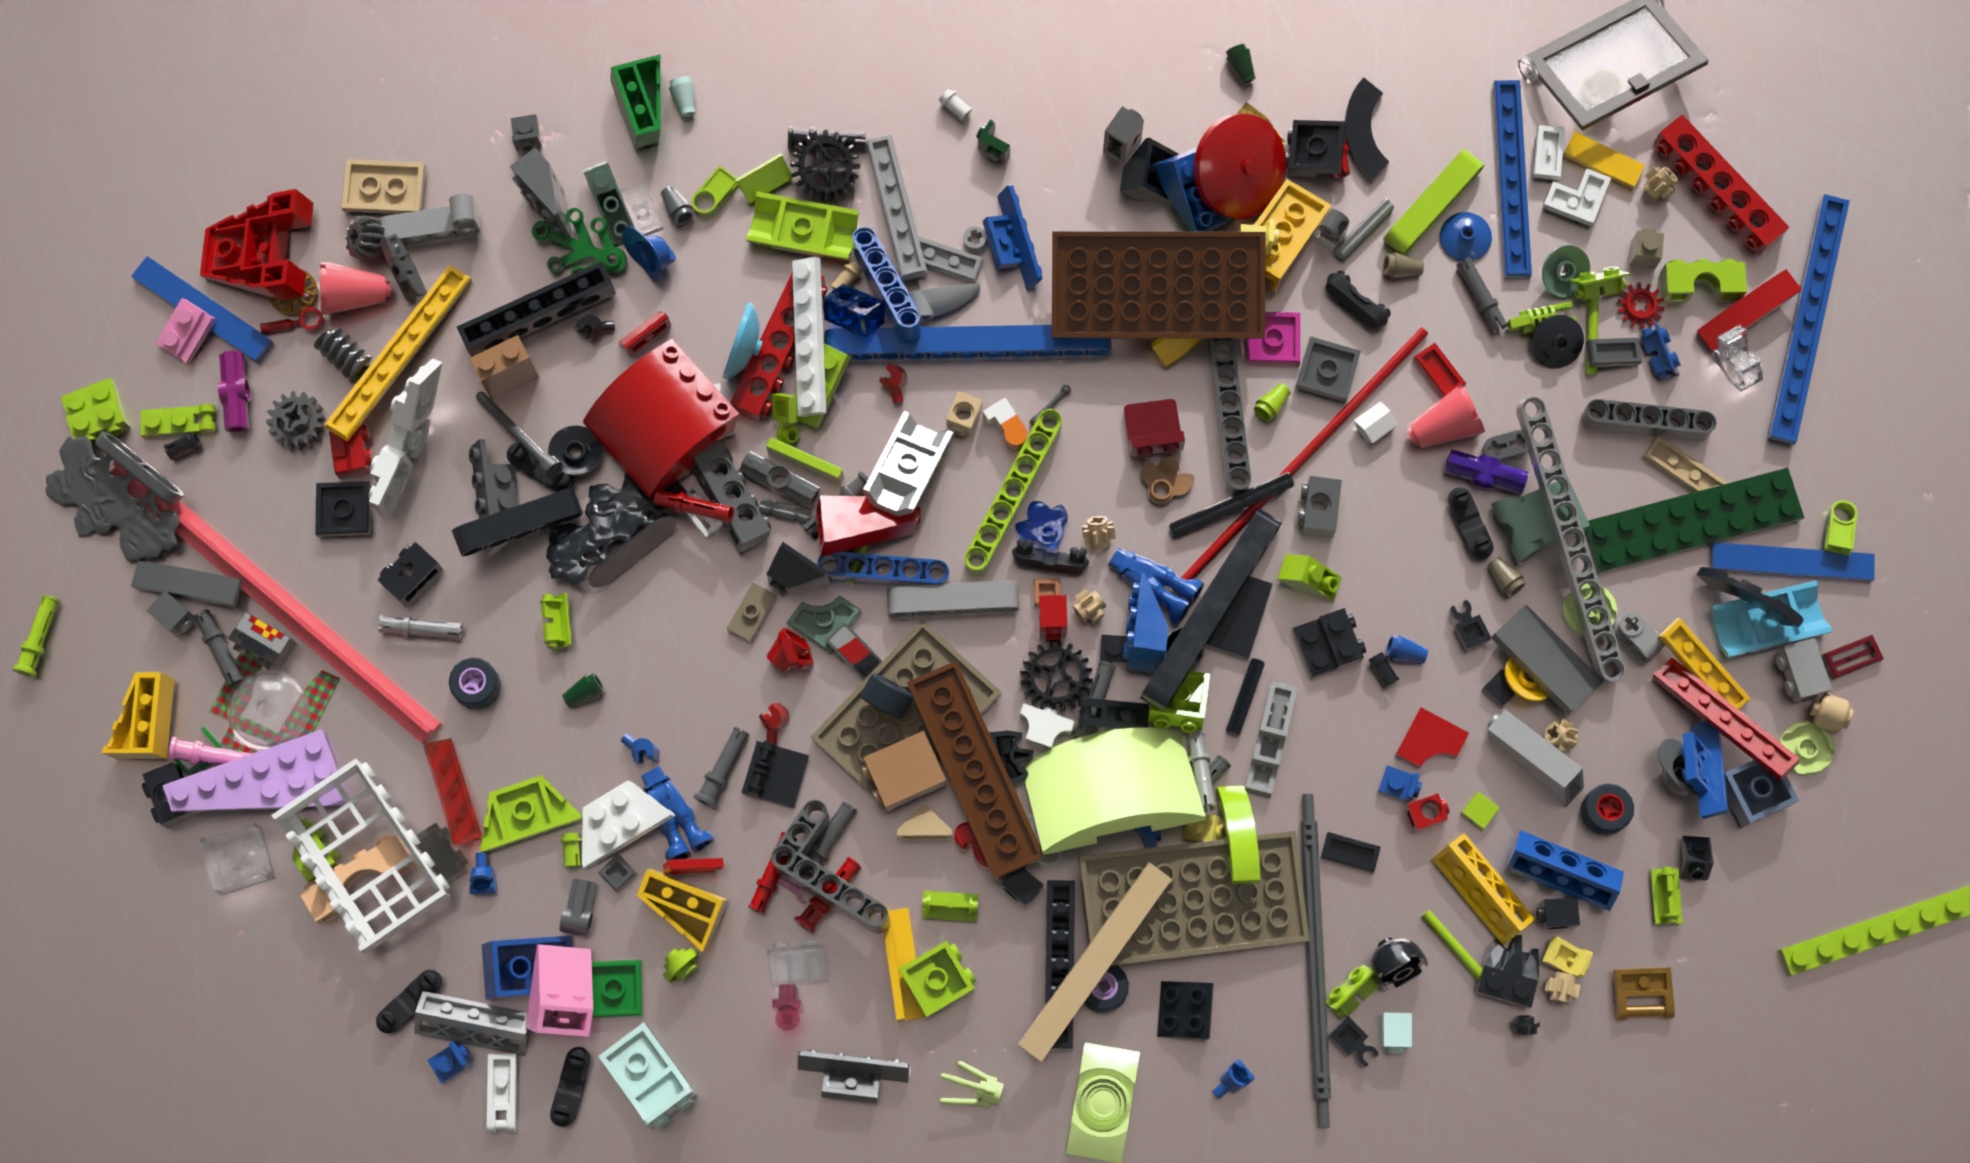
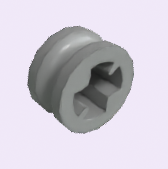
M974 226L965 231L963 242L968 251L977 253L986 247L987 236L982 228ZM971 235H977V238L981 237L979 244L974 245L973 241L969 243Z

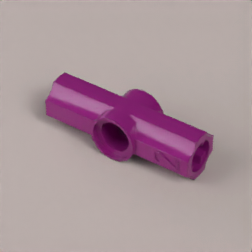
M234 350L224 351V353L219 354L221 382L218 383L219 399L223 405L224 427L226 432L242 433L249 430L247 402H250L249 383L245 378L244 354Z

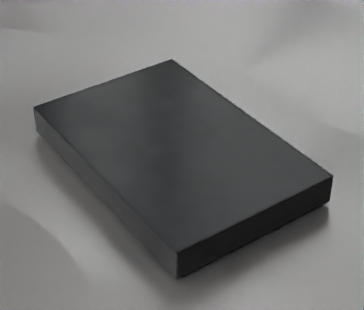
M1250 576L1206 647L1248 660L1273 583Z

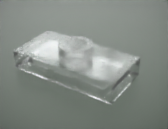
M644 181L620 190L635 229L644 236L664 230Z

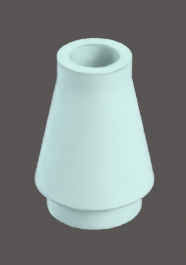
M688 76L672 79L669 91L679 109L680 116L694 115L696 113L694 108V83L691 82Z

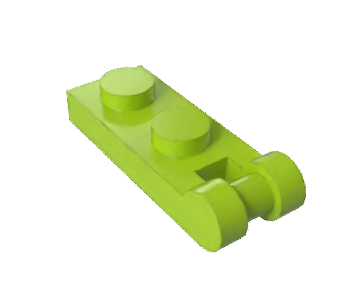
M201 404L199 406L140 410L141 436L143 438L182 436L186 432H194L195 434L216 432V424L213 422L215 405ZM202 416V422L196 424V417Z

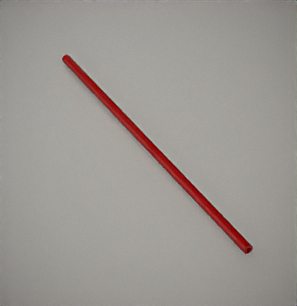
M1420 327L1279 475L1288 472L1293 476L1428 335V332ZM1273 496L1248 506L1180 578L1185 580L1194 579L1253 518L1259 508L1261 509Z

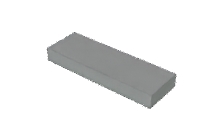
M918 236L926 268L975 284L983 263L982 257Z

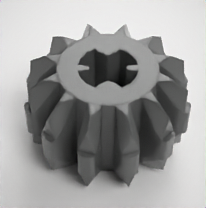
M362 215L356 216L354 220L350 221V228L346 229L347 237L345 238L347 240L346 249L349 250L350 256L366 261L374 260L376 256H380L382 248L380 241L386 238L383 235L385 228L381 226L380 220Z

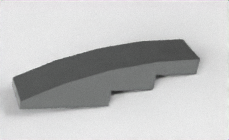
M138 561L131 587L137 590L153 591L161 594L166 591L171 596L188 598L197 602L236 606L243 580L182 567Z

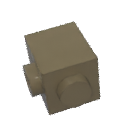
M1654 229L1638 230L1631 241L1629 266L1655 269L1662 259L1664 233H1657Z

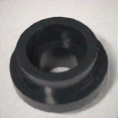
M1519 1015L1517 1020L1512 1021V1027H1515V1034L1534 1035L1537 1034L1540 1021L1534 1020L1532 1015Z

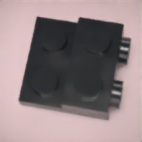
M1293 120V127L1288 129L1287 143L1291 146L1290 153H1286V169H1289L1290 176L1317 177V173L1341 174L1346 132L1345 121Z
M1345 608L1319 616L1316 620L1293 627L1292 629L1311 680L1355 665L1364 659L1363 654L1366 653L1365 644L1361 637L1356 638L1353 631L1357 627L1355 618L1352 613L1347 614Z

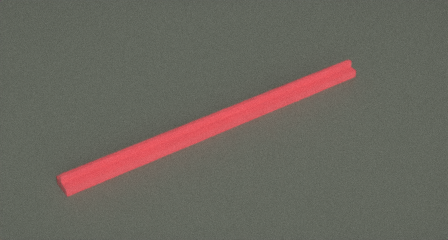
M114 462L113 465L115 467L111 470L110 474L125 478L128 472L118 463ZM135 477L127 485V491L134 498H144L149 491ZM158 496L155 497L159 511L170 510L178 515L179 525L175 530L177 535L225 576L243 580L241 589L423 745L440 728L442 724L181 501L176 505H172L163 501ZM147 503L146 508L152 512V509L148 508L150 503ZM158 513L155 515L160 519L161 516Z

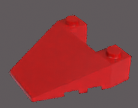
M297 189L276 192L267 196V201L257 206L253 203L246 207V212L238 216L232 214L207 227L204 235L200 276L278 300L304 297L306 272L290 260H286L289 230L311 226L314 202Z

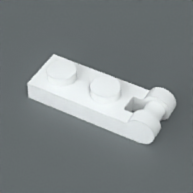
M516 1053L488 1054V1134H497V1131H507L508 1134L517 1133L518 1054ZM497 1111H507L506 1119L498 1120Z

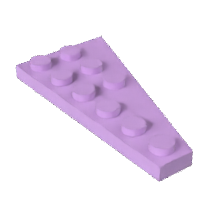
M322 729L162 786L172 813L207 812L211 810L281 809L338 770ZM336 787L319 798L323 807H341L345 804ZM314 803L307 806L317 808Z

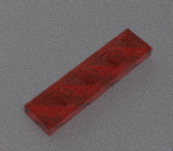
M452 739L425 743L424 751L454 846L481 840L482 834Z

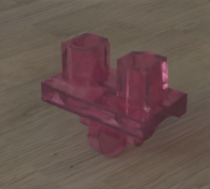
M779 984V999L772 1000V1008L777 1012L775 1017L776 1024L784 1031L795 1029L800 1021L799 1013H804V1004L801 1000H798L799 988L794 984Z

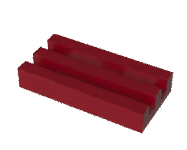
M1873 634L1821 655L1823 661L1825 660L1827 663V670L1831 672L1832 680L1884 660ZM1869 643L1871 646L1835 662L1832 659L1836 655ZM1873 652L1875 654V657L1838 671L1836 668Z

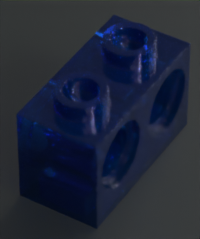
M842 284L823 298L825 321L865 338L885 323L884 301L850 286Z

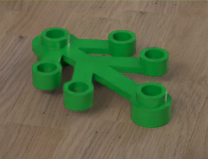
M578 208L569 209L566 216L567 220L574 225L579 240L572 238L569 242L563 235L558 237L549 226L550 223L546 221H538L532 227V235L536 240L543 243L552 240L576 250L560 258L556 256L549 258L547 267L554 273H560L564 267L589 256L599 260L586 267H574L571 275L602 261L606 271L610 273H618L626 266L627 257L625 252L618 247H614L607 231V222L600 217L592 219L590 228L598 234L603 250L593 245L583 221L584 214ZM577 211L579 218L573 221L571 215ZM598 221L603 223V227L600 230L595 229V224ZM541 226H544L546 232L544 235L540 236L538 234V229ZM612 255L617 256L615 264H610L609 258ZM555 260L560 262L558 269L552 268V263Z

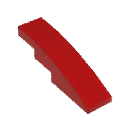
M1785 269L1699 328L1697 332L1714 352L1757 321L1759 322L1802 291V288L1788 270Z

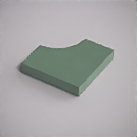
M840 595L831 603L823 606L809 605L802 601L786 624L831 655L833 650L825 641L844 622L851 628L862 611Z

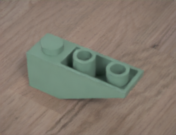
M606 160L583 169V173L602 219L607 222V231L613 245L623 242L622 232L624 228L629 226L635 227L609 163Z

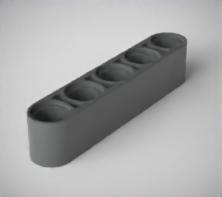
M1604 399L1590 401L1581 414L1583 425L1593 430L1656 437L1660 435L1665 438L1692 441L1707 439L1717 424L1715 416L1711 412L1704 410ZM1590 410L1598 411L1601 418L1596 419L1592 417ZM1616 413H1623L1628 421H1620ZM1643 416H1650L1654 424H1647L1643 420ZM1669 419L1678 420L1680 427L1672 426ZM1696 422H1703L1707 430H1700Z

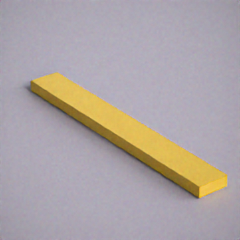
M451 265L446 268L324 424L327 430L343 440L349 441L471 284V277Z

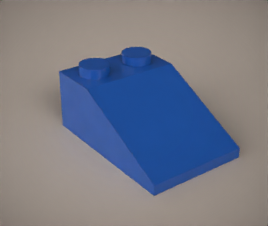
M571 935L499 940L481 944L485 999L530 996L537 944L572 947Z

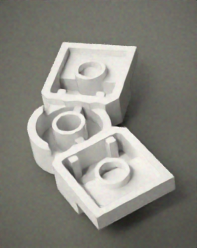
M435 359L429 361L425 366H421L418 373L413 378L410 377L407 380L403 393L394 397L390 406V410L393 411L391 419L393 427L390 431L387 445L381 450L379 456L374 457L370 466V474L377 484H374L370 489L369 503L380 516L390 519L411 475L413 465L410 459L416 460L429 433L430 420L427 417L431 414L434 407L442 362Z

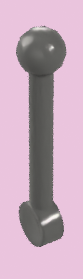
M1063 385L1060 389L1061 391L1037 415L1031 418L1029 423L1034 426L1042 411L1050 409L1059 399L1071 392L1069 385Z

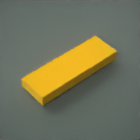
M1576 131L1563 153V157L1592 171L1608 176L1611 180L1632 190L1645 167V164Z

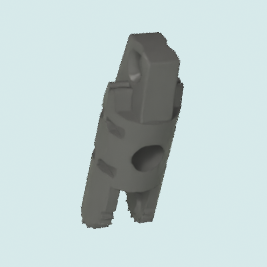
M394 234L381 240L380 244L386 262L405 299L408 302H412L417 296L422 297L427 294L424 283L398 236Z

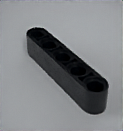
M569 488L462 524L454 528L452 534L461 556L465 557L569 522L582 516L584 512L574 489Z

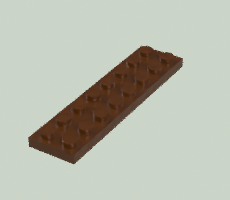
M957 660L908 681L907 685L910 692L914 695V701L994 881L1045 859V855H1043L1040 844Z

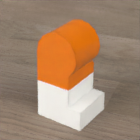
M1003 398L983 411V419L988 426L994 423L997 425L1004 436L1007 448L1019 451L1027 439V430L1007 399Z

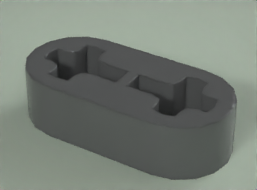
M1522 430L1512 431L1487 439L1481 450L1482 455L1495 457L1502 462L1527 454L1526 443L1523 449H1520L1519 445L1510 447V444H1513L1518 437L1520 441H1525ZM1491 444H1494L1495 448L1504 446V449H1501L1497 456H1495L1494 452L1488 451Z

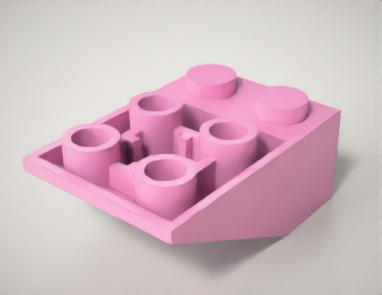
M537 944L525 1028L536 1033L589 1037L593 1014L591 949Z

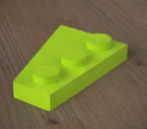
M824 343L827 411L851 356ZM797 412L798 420L818 429L825 414L801 417L798 416Z

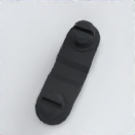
M1340 270L1328 276L1326 283L1327 292L1371 328L1384 327L1387 324L1388 318L1391 315L1389 308H1384V304L1376 305L1369 298L1362 296L1356 287L1350 283L1351 280L1348 274L1344 275L1345 272Z
M520 443L512 444L508 448L506 453L508 462L539 483L556 492L573 488L574 477L569 476L563 471L555 478L547 479L539 470V462Z
M1455 488L1450 492L1448 501L1460 533L1473 556L1479 559L1488 558L1492 554L1494 546L1473 497L1467 489Z
M1025 538L1017 540V547L1012 550L1016 563L1026 567L1080 574L1089 564V560L1086 558L1087 551L1083 547L1078 550V546L1071 548L1070 553H1051L1041 548H1034L1032 540L1024 541Z
M431 969L422 972L403 992L379 1012L376 1018L377 1028L387 1034L393 1033L415 1015L423 991L436 994L442 986L441 975Z
M583 1047L572 1048L568 1051L564 1061L559 1084L550 1110L551 1121L559 1127L568 1126L573 1122L582 1097L591 1060L589 1052Z

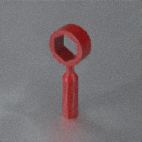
M308 307L301 312L299 320L284 319L261 323L260 330L262 334L288 330L295 325H301L307 332L315 333L323 328L325 319L317 308ZM317 313L319 316L317 325L306 326L304 322L307 315Z

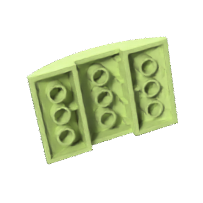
M1125 728L1098 732L1055 746L1021 766L1029 773L1024 778L1043 855L1097 844L1098 836L1150 825L1152 831L1206 820L1181 733L1160 728Z

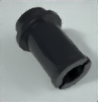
M194 432L184 433L185 436L164 445L165 452L170 460H174L191 450L197 451V447L201 446V443Z
M1380 652L1368 660L1371 664L1369 668L1373 667L1384 685L1383 687L1386 688L1398 681L1399 677H1397L1387 661L1388 656H1384L1383 652Z

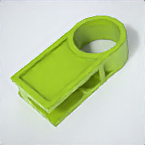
M719 165L698 191L694 193L691 201L694 212L704 218L713 216L737 188L738 184L735 180L737 178ZM703 196H709L715 201L713 207L706 211L700 210L695 206L697 200Z
M1840 500L1832 505L1827 515L1828 521L1824 550L1850 556V552L1854 548L1858 511L1851 502ZM1834 510H1846L1850 514L1851 520H1839L1835 516Z

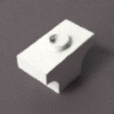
M1023 704L1020 712V719L1027 724L1029 729L1025 743L1046 751L1053 748L1058 738L1071 736L1075 721L1059 716L1058 711L1052 710L1049 707L1041 710Z

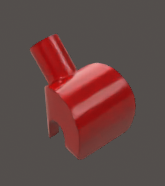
M888 364L886 370L891 373V378L880 377L879 382L884 387L890 389L893 403L904 401L901 387L907 381V374L902 367Z
M772 703L768 707L771 715L769 713L764 715L761 713L759 719L764 727L767 728L766 741L777 743L778 729L787 725L789 712L782 704Z

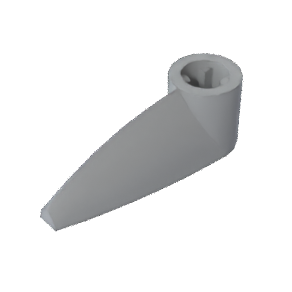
M980 284L917 290L908 294L920 314V322H925L935 316L948 313L964 305L980 291Z

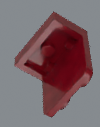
M1174 399L1134 403L1124 407L1131 457L1138 456L1143 458L1156 453L1173 454L1184 449L1185 436L1184 431L1180 429L1177 404Z

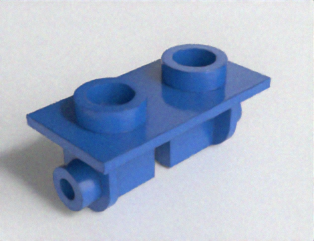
M1654 323L1655 330L1652 331L1651 328L1642 330L1640 338L1647 354L1649 355L1656 351L1659 354L1649 358L1655 375L1659 376L1660 380L1670 377L1669 372L1671 371L1680 375L1677 367L1681 366L1677 353L1675 351L1671 352L1667 343L1671 342V338L1666 327L1661 329L1657 323Z

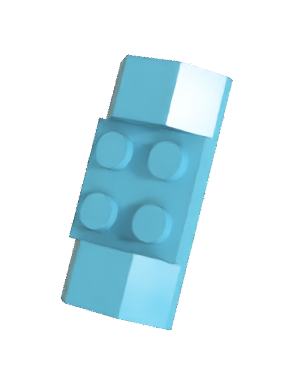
M1817 581L1762 593L1775 600L1779 598L1798 612L1804 619L1800 627L1781 625L1766 612L1742 599L1712 606V626L1719 648L1727 658L1803 641L1807 638L1833 632L1831 626L1824 620L1818 602Z

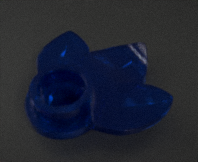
M1032 501L1028 506V519L1015 524L1018 534L1025 538V540L1039 541L1040 544L1046 547L1058 545L1063 537L1062 528L1068 521L1066 509L1063 505H1057L1050 509L1044 502ZM1047 531H1054L1051 535L1045 534Z

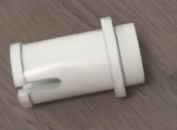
M947 89L939 98V101L942 103L941 107L949 109L961 122L971 113L972 108L956 96V91Z

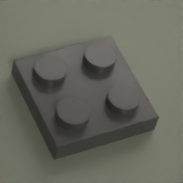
M1310 336L1295 388L1346 402L1361 351Z

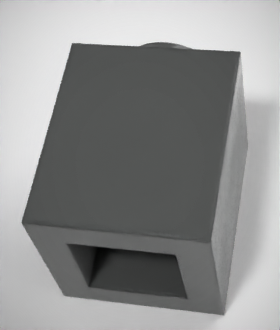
M166 591L147 610L150 615L176 637L180 633L183 634L188 631L194 619V615Z

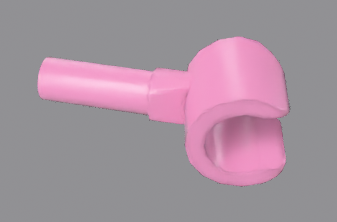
M780 876L777 883L796 894V898L800 903H808L800 898V892L804 889Z

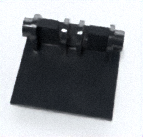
M757 741L741 793L794 807L809 755L774 746V743L769 741Z
M1161 981L1157 1037L1193 1038L1202 1041L1210 1039L1214 983Z

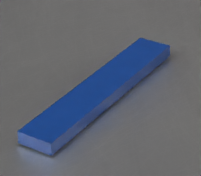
M148 256L131 275L135 281L175 308L181 298L204 310L210 316L215 317L216 321L210 332L256 363L260 361L273 344L271 339Z
M1713 542L1711 544V568L1726 572L1872 582L1875 580V554L1850 552L1849 556L1825 550Z

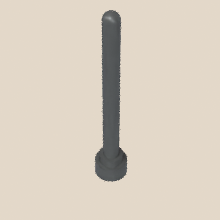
M484 392L476 394L477 401L539 462V470L547 479H553L560 474L563 469V463L556 456L546 455Z

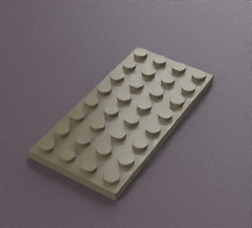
M1296 831L1256 835L1260 863V883L1232 884L1228 862L1230 852L1227 839L1078 856L1088 946L1149 862L1172 880L1110 966L1310 941Z

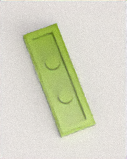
M774 438L769 439L766 445L768 454L838 485L841 484L844 477L842 468Z

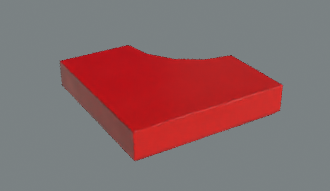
M1421 707L1395 756L1417 768H1420L1426 760L1433 756L1448 755L1456 758L1469 732Z

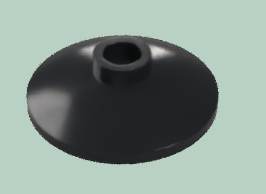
M1552 315L1545 318L1537 325L1532 336V349L1535 356L1542 363L1551 367H1563L1572 363L1580 355L1584 345V334L1581 326L1573 318L1566 315ZM1560 338H1564V345L1558 347L1557 341Z
M578 425L560 429L551 438L548 446V455L556 456L563 463L562 471L569 476H580L590 472L597 466L602 454L601 443L588 428ZM579 451L581 454L579 457H572L571 453Z

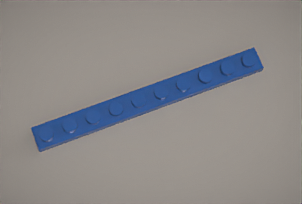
M1824 194L1821 198L1768 439L1791 445L1797 443L1850 200Z

